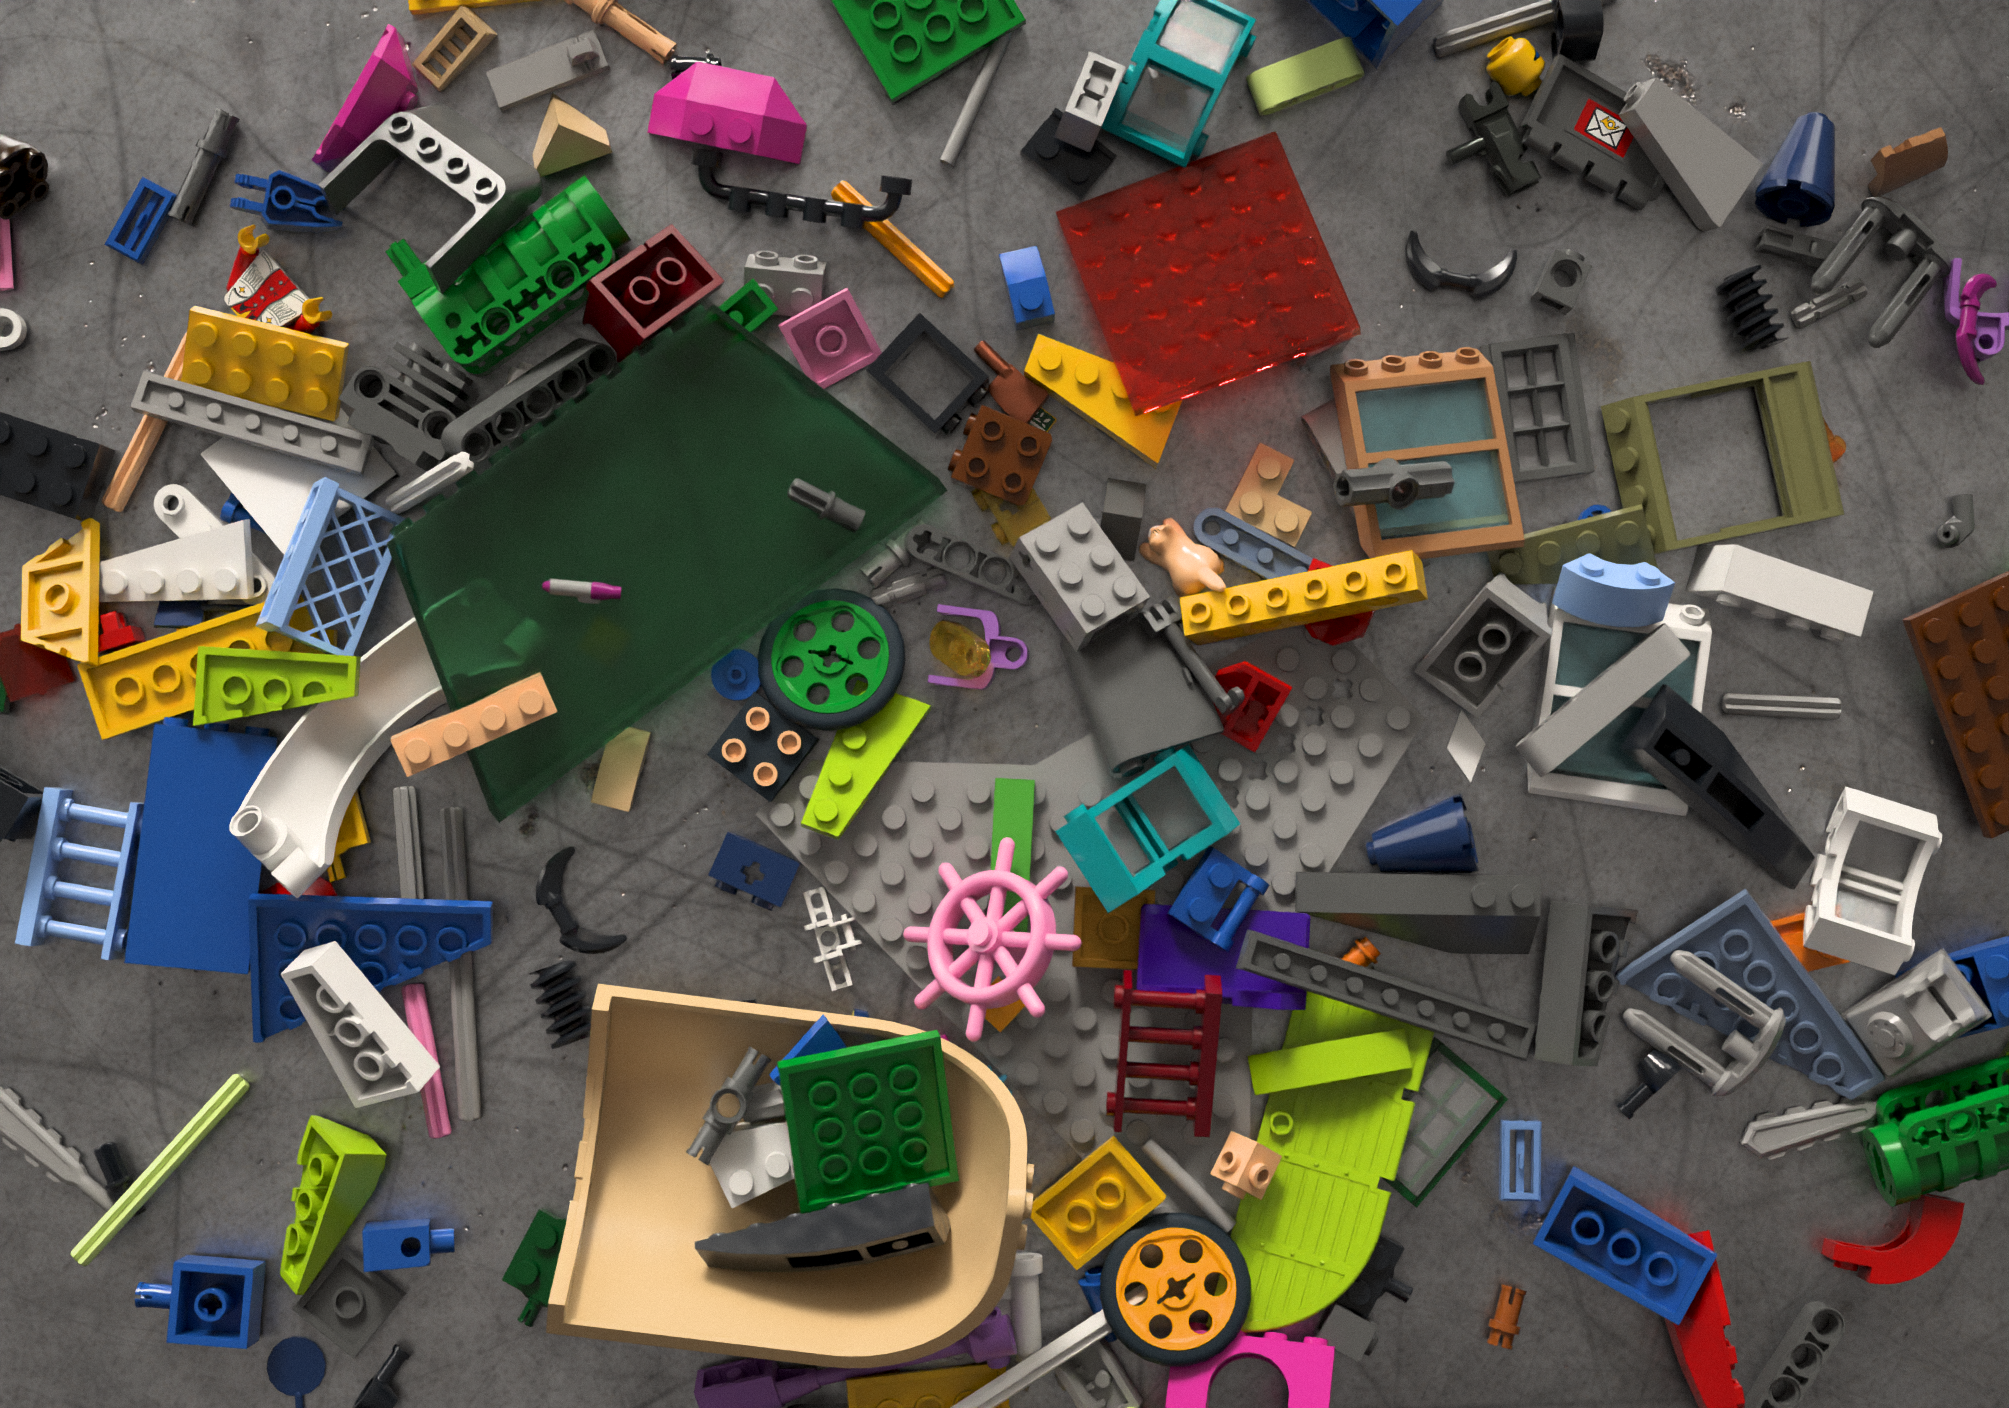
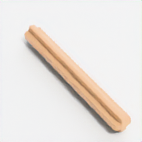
M185 333L164 377L181 381L187 333ZM147 415L143 416L102 498L104 506L117 512L124 510L168 421Z

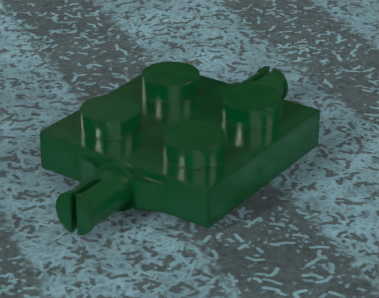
M544 1208L538 1210L502 1278V1281L517 1288L528 1298L517 1320L521 1323L525 1322L524 1325L533 1327V1323L541 1308H548L567 1218H560Z

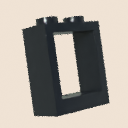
M921 313L907 325L866 369L868 377L935 439L942 433L949 436L963 420L959 414L969 404L975 408L990 391L986 388L989 383V376ZM926 336L973 378L935 420L889 378L893 371Z

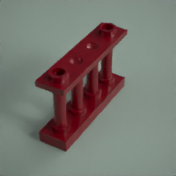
M1132 970L1123 971V984L1115 985L1114 1009L1121 1010L1115 1092H1107L1106 1116H1113L1114 1132H1122L1123 1113L1185 1116L1186 1121H1193L1194 1137H1210L1222 1006L1221 975H1204L1203 990L1196 989V993L1132 990ZM1131 1006L1195 1010V1014H1201L1200 1026L1193 1025L1192 1029L1130 1026ZM1128 1042L1192 1046V1050H1198L1197 1061H1190L1189 1065L1127 1062ZM1126 1078L1189 1081V1085L1195 1086L1194 1097L1187 1096V1100L1124 1097Z

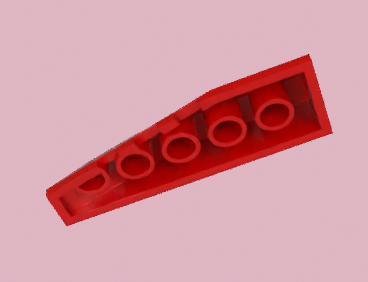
M1710 1230L1687 1234L1714 1251ZM1715 1259L1681 1323L1677 1325L1666 1318L1664 1319L1679 1365L1698 1407L1744 1408L1743 1388L1736 1378H1732L1731 1370L1735 1369V1363H1738L1735 1347L1731 1346L1728 1338H1725L1724 1335L1725 1326L1731 1325L1717 1260Z

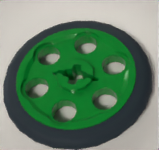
M837 588L813 591L796 598L783 607L770 621L761 639L757 656L758 677L765 695L774 708L794 723L806 728L823 731L847 729L866 722L880 712L894 696L902 680L906 661L904 640L898 624L883 606L876 605L872 598L852 590ZM841 614L851 615L854 618L853 627L846 632L836 631L833 628V621L837 616ZM803 623H810L816 627L814 637L804 642L796 639L795 630ZM875 641L880 645V652L875 658L864 659L859 655V648L864 642ZM832 651H836L841 661L833 662L830 667H826V663L821 657L830 656ZM798 659L804 664L802 673L794 678L786 677L782 673L784 664L788 660ZM854 677H863L868 681V688L861 695H851L847 692L846 688L848 682ZM824 686L829 689L830 695L824 704L814 705L809 702L808 695L814 687Z

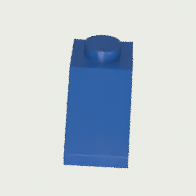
M1037 246L999 254L1016 331L1053 323L1055 312Z

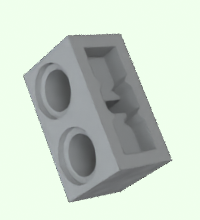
M1090 51L1054 137L1090 152L1126 66Z

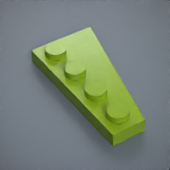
M198 646L193 726L357 697L359 694L361 656Z
M857 680L851 695L858 696L865 693L868 683ZM895 693L886 706L866 722L847 729L837 730L802 818L801 826L839 840L868 800V796L876 784L885 776L901 749H904L912 738L915 729L931 711V705Z

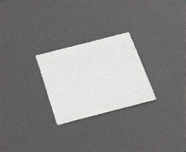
M341 407L339 417L335 421H330L285 409H280L297 415L305 416L308 418H312L315 420H319L322 422L361 432L347 423L349 417ZM222 437L201 453V456L284 555L313 483L327 477L339 483V488L364 499L396 475L395 471L374 446L372 447L363 477ZM338 500L334 510L336 518L352 508V505Z

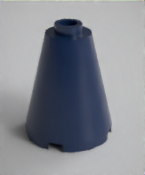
M1809 112L1798 117L1755 191V206L1766 217L1783 224H1787L1788 218L1801 220L1799 225L1801 227L1817 226L1830 220L1835 208V125L1825 114Z
M1453 795L1372 833V841L1366 842L1371 866L1378 864L1380 872H1478V856L1471 823L1468 822L1467 817L1464 815V811L1467 808L1463 795Z

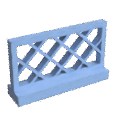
M327 477L313 483L256 627L268 632L275 631L325 654L353 656L407 519L339 488V483ZM338 500L352 505L358 521L340 527L334 513ZM363 511L368 512L372 515L365 517ZM376 518H381L393 524L388 539L376 543L368 525V521ZM330 522L333 530L326 532ZM360 525L369 547L351 553L342 531ZM335 534L344 556L326 563L320 549V544L323 538ZM384 545H385L384 550H383L382 555H381V553H380L378 547H381V546H384ZM371 551L377 567L374 575L362 579L353 557ZM316 558L319 566L311 568L314 559ZM346 560L355 582L337 589L328 567ZM321 570L330 592L311 599L305 584L308 574ZM371 581L367 590L364 583ZM357 586L363 603L359 611L348 615L339 593ZM301 594L304 602L297 604ZM332 596L340 618L322 625L314 602ZM306 606L315 628L301 632L288 626L293 611ZM357 616L355 623L352 626L350 619ZM343 622L349 637L344 650L330 644L325 628ZM317 632L320 640L310 636V634Z

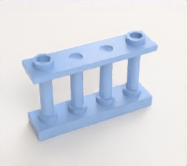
M44 787L15 944L25 946L44 945L45 939L53 936L103 945L101 959H121L122 953L126 952L128 929L126 928L133 896L144 803L130 802L129 811L125 813L75 804L74 799H72L73 790ZM74 819L125 828L121 852L68 843L67 838H64L67 822L69 823ZM64 858L118 867L114 891L61 882L60 878L57 877L59 862L63 861ZM61 897L110 906L106 930L54 921L53 917L49 916L52 900Z

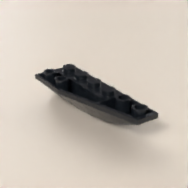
M1662 684L1620 747V750L1789 889H1795L1815 859L1814 855L1725 733L1668 685Z
M912 1183L900 1190L884 1194H869L861 1200L845 1204L833 1203L821 1210L805 1214H790L785 1219L770 1223H754L746 1229L739 1231L715 1233L707 1239L695 1241V1250L708 1267L750 1272L786 1273L830 1270L868 1264L944 1245L950 1229V1221L929 1183Z

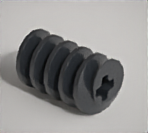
M1761 265L1746 268L1726 277L1723 280L1724 282L1716 288L1717 295L1729 296L1721 304L1722 309L1735 310L1727 318L1728 324H1741L1733 332L1734 339H1747L1738 347L1741 354L1756 353L1789 338H1776L1775 334L1785 327L1784 323L1770 322V319L1779 312L1778 308L1765 309L1764 307L1773 298V295L1759 294L1758 292L1767 283V280L1753 279V275L1762 268Z
M563 961L529 973L530 975H539V978L530 984L531 989L544 990V993L535 1000L536 1004L549 1005V1008L541 1014V1018L555 1021L546 1029V1033L560 1036L551 1044L552 1049L590 1036L588 1033L591 1028V1020H583V1017L592 1011L591 1006L578 1005V1002L587 996L586 991L573 990V987L581 981V977L567 974L576 966L575 961Z

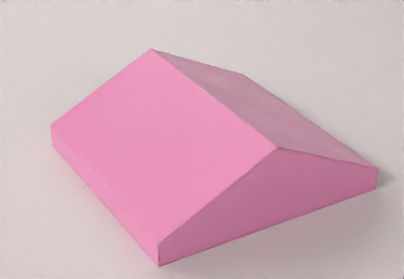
M848 288L841 290L778 325L815 394L873 363L882 353Z

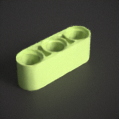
M1344 37L1261 68L1248 75L1245 79L1259 115L1265 116L1351 84L1362 78L1365 73L1351 37Z

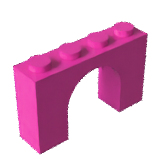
M1189 1322L1191 1330L1195 1333L1204 1334L1208 1331L1206 1324ZM1240 1330L1237 1337L1221 1353L1211 1359L1187 1367H1170L1165 1408H1209L1211 1387L1218 1373L1228 1364L1246 1358L1265 1361L1282 1374L1289 1390L1288 1408H1330L1335 1346H1327L1328 1340L1318 1337H1304L1302 1343L1287 1341L1288 1335L1283 1333L1264 1332V1336L1261 1338L1247 1336L1248 1333Z

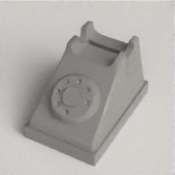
M1499 572L1491 582L1484 586L1417 665L1415 673L1479 719L1500 695L1503 688L1507 687L1551 636L1553 629L1548 626L1546 603L1535 601L1512 584L1504 573Z
M1944 948L1880 988L1877 992L1872 993L1843 1012L1841 1016L1888 1081H1891L1990 1018L1992 1013Z

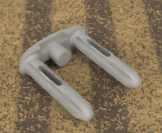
M1676 950L1670 957L1676 971L1727 1006L1728 1009L1757 1027L1759 1033L1751 1041L1737 1030H1734L1724 1042L1722 1050L1736 1060L1732 1061L1727 1068H1724L1643 1010L1629 1008L1624 1012L1623 1020L1630 1031L1660 1052L1672 1057L1682 1068L1709 1085L1712 1096L1729 1095L1747 1083L1763 1067L1773 1053L1786 1022L1783 1009H1771L1693 953Z

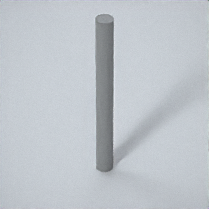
M1014 31L1001 37L991 45L943 151L940 162L954 167Z

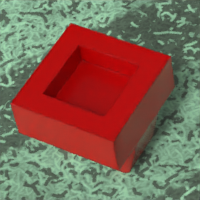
M112 611L100 615L104 634L98 635V653L110 654L146 642L143 629L128 625L123 612L117 613V611Z

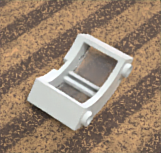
M1845 786L1826 829V832L1830 833L1825 846L1826 856L1818 854L1810 882V886L1815 887L1811 899L1813 904L1807 905L1805 909L1803 946L1896 975L1903 961L1908 962L1914 951L1915 941L1912 939V921L1915 903L1931 854L1935 855L1941 846L1942 833L1938 830L1937 816L1935 814Z

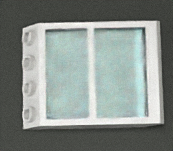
M1553 586L1548 614V626L1553 631L1549 639L1544 643L1532 730L1663 623H1666L1691 654L1547 775L1540 777L1528 763L1529 793L1686 816L1688 805L1620 750V747L1662 684L1668 685L1701 713L1712 638L1709 609L1691 604L1678 605L1669 603L1663 621L1641 627L1607 626L1578 618L1552 604L1556 586Z

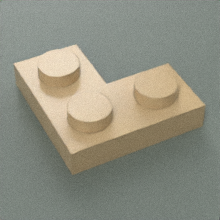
M1259 443L1225 511L1295 548L1312 512L1277 495L1294 459Z

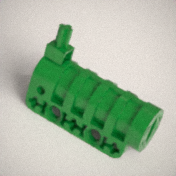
M583 175L561 193L504 232L443 294L436 289L425 266L427 261L422 263L405 239L400 240L398 243L396 241L390 245L391 248L386 250L385 253L403 276L398 280V283L411 299L414 307L448 355L469 374L476 377H484L491 374L584 307L589 294L586 289L589 280L620 260L616 251L630 242L631 239L586 176ZM604 258L601 263H597L600 259ZM586 269L588 273L583 275L581 272ZM574 280L570 287L563 289L568 281ZM584 288L583 294L580 298L576 300L568 299L572 295L577 293L579 290ZM554 293L556 296L551 298L549 295ZM564 304L566 307L560 311L559 306ZM548 315L549 318L543 322L541 319ZM519 316L524 318L521 322L517 319ZM510 325L508 330L500 335L501 330L505 326ZM532 327L534 331L528 333L527 329ZM520 334L519 341L512 346L504 345ZM487 339L491 341L490 344L486 342ZM500 349L502 354L497 356L495 352ZM482 361H485L482 367L478 366Z
M2009 1055L1895 1088L1883 1093L1878 1098L1876 1114L1879 1125L1863 1131V1147L1874 1182L1880 1194L1890 1206L1894 1207L1920 1199L1921 1195L1934 1191H1948L1957 1188L1961 1183L1974 1179L1977 1181L1996 1176L1998 1172L2009 1169V1084L2004 1085L2001 1082L2003 1073L2009 1069ZM1975 1080L1979 1084L1974 1086V1093L1969 1094L1966 1090L1971 1088V1082ZM1992 1083L1994 1088H1991L1988 1084ZM1953 1086L1957 1091L1953 1092L1951 1087ZM1934 1090H1942V1102L1937 1106L1927 1107L1925 1104L1927 1095ZM1900 1103L1903 1107L1898 1109L1899 1115L1893 1117L1890 1113L1895 1111V1104ZM1916 1105L1918 1107V1111H1916L1912 1106Z

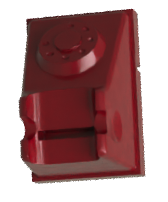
M670 224L644 244H641L589 280L586 286L589 294L582 324L584 326L591 324L615 350L617 354L616 361L623 363L635 351L646 347L691 309L718 291L725 281L674 225Z

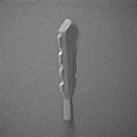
M0 1086V1134L2 1135V1142L13 1151L22 1150L25 1153V1160L34 1167L43 1166L47 1169V1176L55 1183L64 1182L67 1185L76 1186L104 1211L108 1212L115 1202L111 1194L88 1175L85 1166L81 1163V1155L73 1147L65 1148L61 1144L62 1137L53 1128L45 1129L42 1126V1118L33 1109L25 1110L21 1106V1098L10 1088L3 1089Z
M1841 1097L1838 1104H1832L1826 1100L1814 1103L1813 1108L1809 1110L1798 1106L1786 1109L1784 1115L1777 1116L1774 1112L1757 1115L1755 1121L1748 1122L1740 1144L1757 1157H1767L1772 1160L1786 1155L1787 1150L1793 1147L1799 1151L1812 1147L1815 1140L1820 1138L1828 1142L1839 1138L1841 1132L1845 1130L1856 1133L1865 1130L1867 1123L1877 1118L1876 1103L1878 1099L1870 1100L1856 1097L1851 1100L1847 1097ZM1900 1103L1895 1104V1111L1903 1106Z

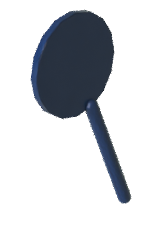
M294 1336L282 1340L272 1349L267 1361V1373L270 1382L278 1391L288 1396H295V1407L304 1408L303 1395L311 1393L321 1384L326 1373L327 1363L324 1353L317 1343L306 1337Z

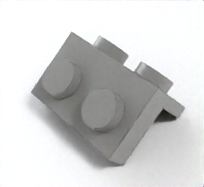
M758 251L748 256L744 267V285L753 278L777 306L778 310L773 313L774 315L795 316L823 301L824 275L827 262L818 261L812 255H797L794 258L779 257L777 253L772 251Z
M1105 1337L1054 1369L1058 1385L1062 1390L1068 1392L1076 1408H1137L1143 1402L1141 1395Z

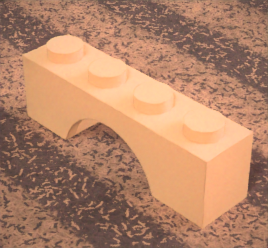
M541 672L504 687L473 704L393 735L390 741L406 776L409 777L558 711Z

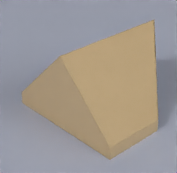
M554 93L551 95L532 154L534 167L540 177L612 153L606 129Z

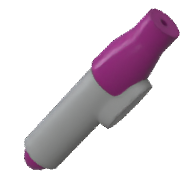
M550 579V581L542 584V589L549 592V595L577 597V600L582 603H600L601 600L621 599L622 587L602 582Z

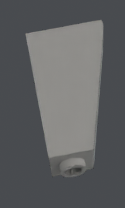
M1657 77L1643 83H1635L1623 99L1626 105L1619 114L1620 118L1695 225L1703 232L1720 228L1763 166V163Z

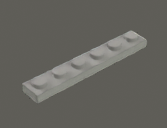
M143 371L131 404V409L140 414L362 477L375 441L371 435Z

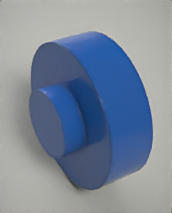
M741 649L726 651L713 664L711 671L712 683L717 692L723 697L733 701H743L749 699L754 691L757 693L762 685L758 677V659L748 651Z

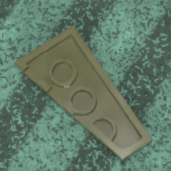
M1642 504L1524 534V547L1487 551L1493 576L1495 577L1499 572H1502L1514 585L1558 584L1562 566L1589 553L1604 561L1616 564L1634 565L1646 562L1658 569Z

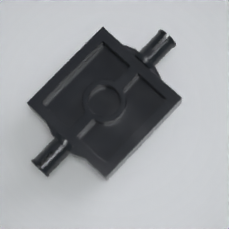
M1380 1234L1374 1252L1362 1273L1335 1302L1366 1319L1377 1299L1385 1292L1406 1303L1409 1300L1408 1295L1411 1296L1413 1288L1393 1278L1394 1268L1404 1251V1247Z

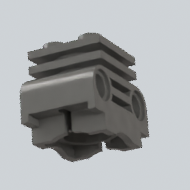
M397 341L393 348L409 361L405 365L388 355L385 362L401 373L398 378L378 367L365 366L354 373L338 399L355 409L347 422L349 425L366 435L373 436L374 440L381 444L392 446L397 454L428 472L436 467L439 461L444 462L452 457L443 449L441 443V435L444 428L458 418V416L449 411L451 405L465 413L472 409V407L457 397L459 392L475 401L480 394L471 388L474 381L462 371L447 362L443 368H440L438 366L440 360L431 356L429 351L414 342L407 348ZM383 386L381 393L375 397L376 391ZM470 436L466 438L464 448L468 446Z

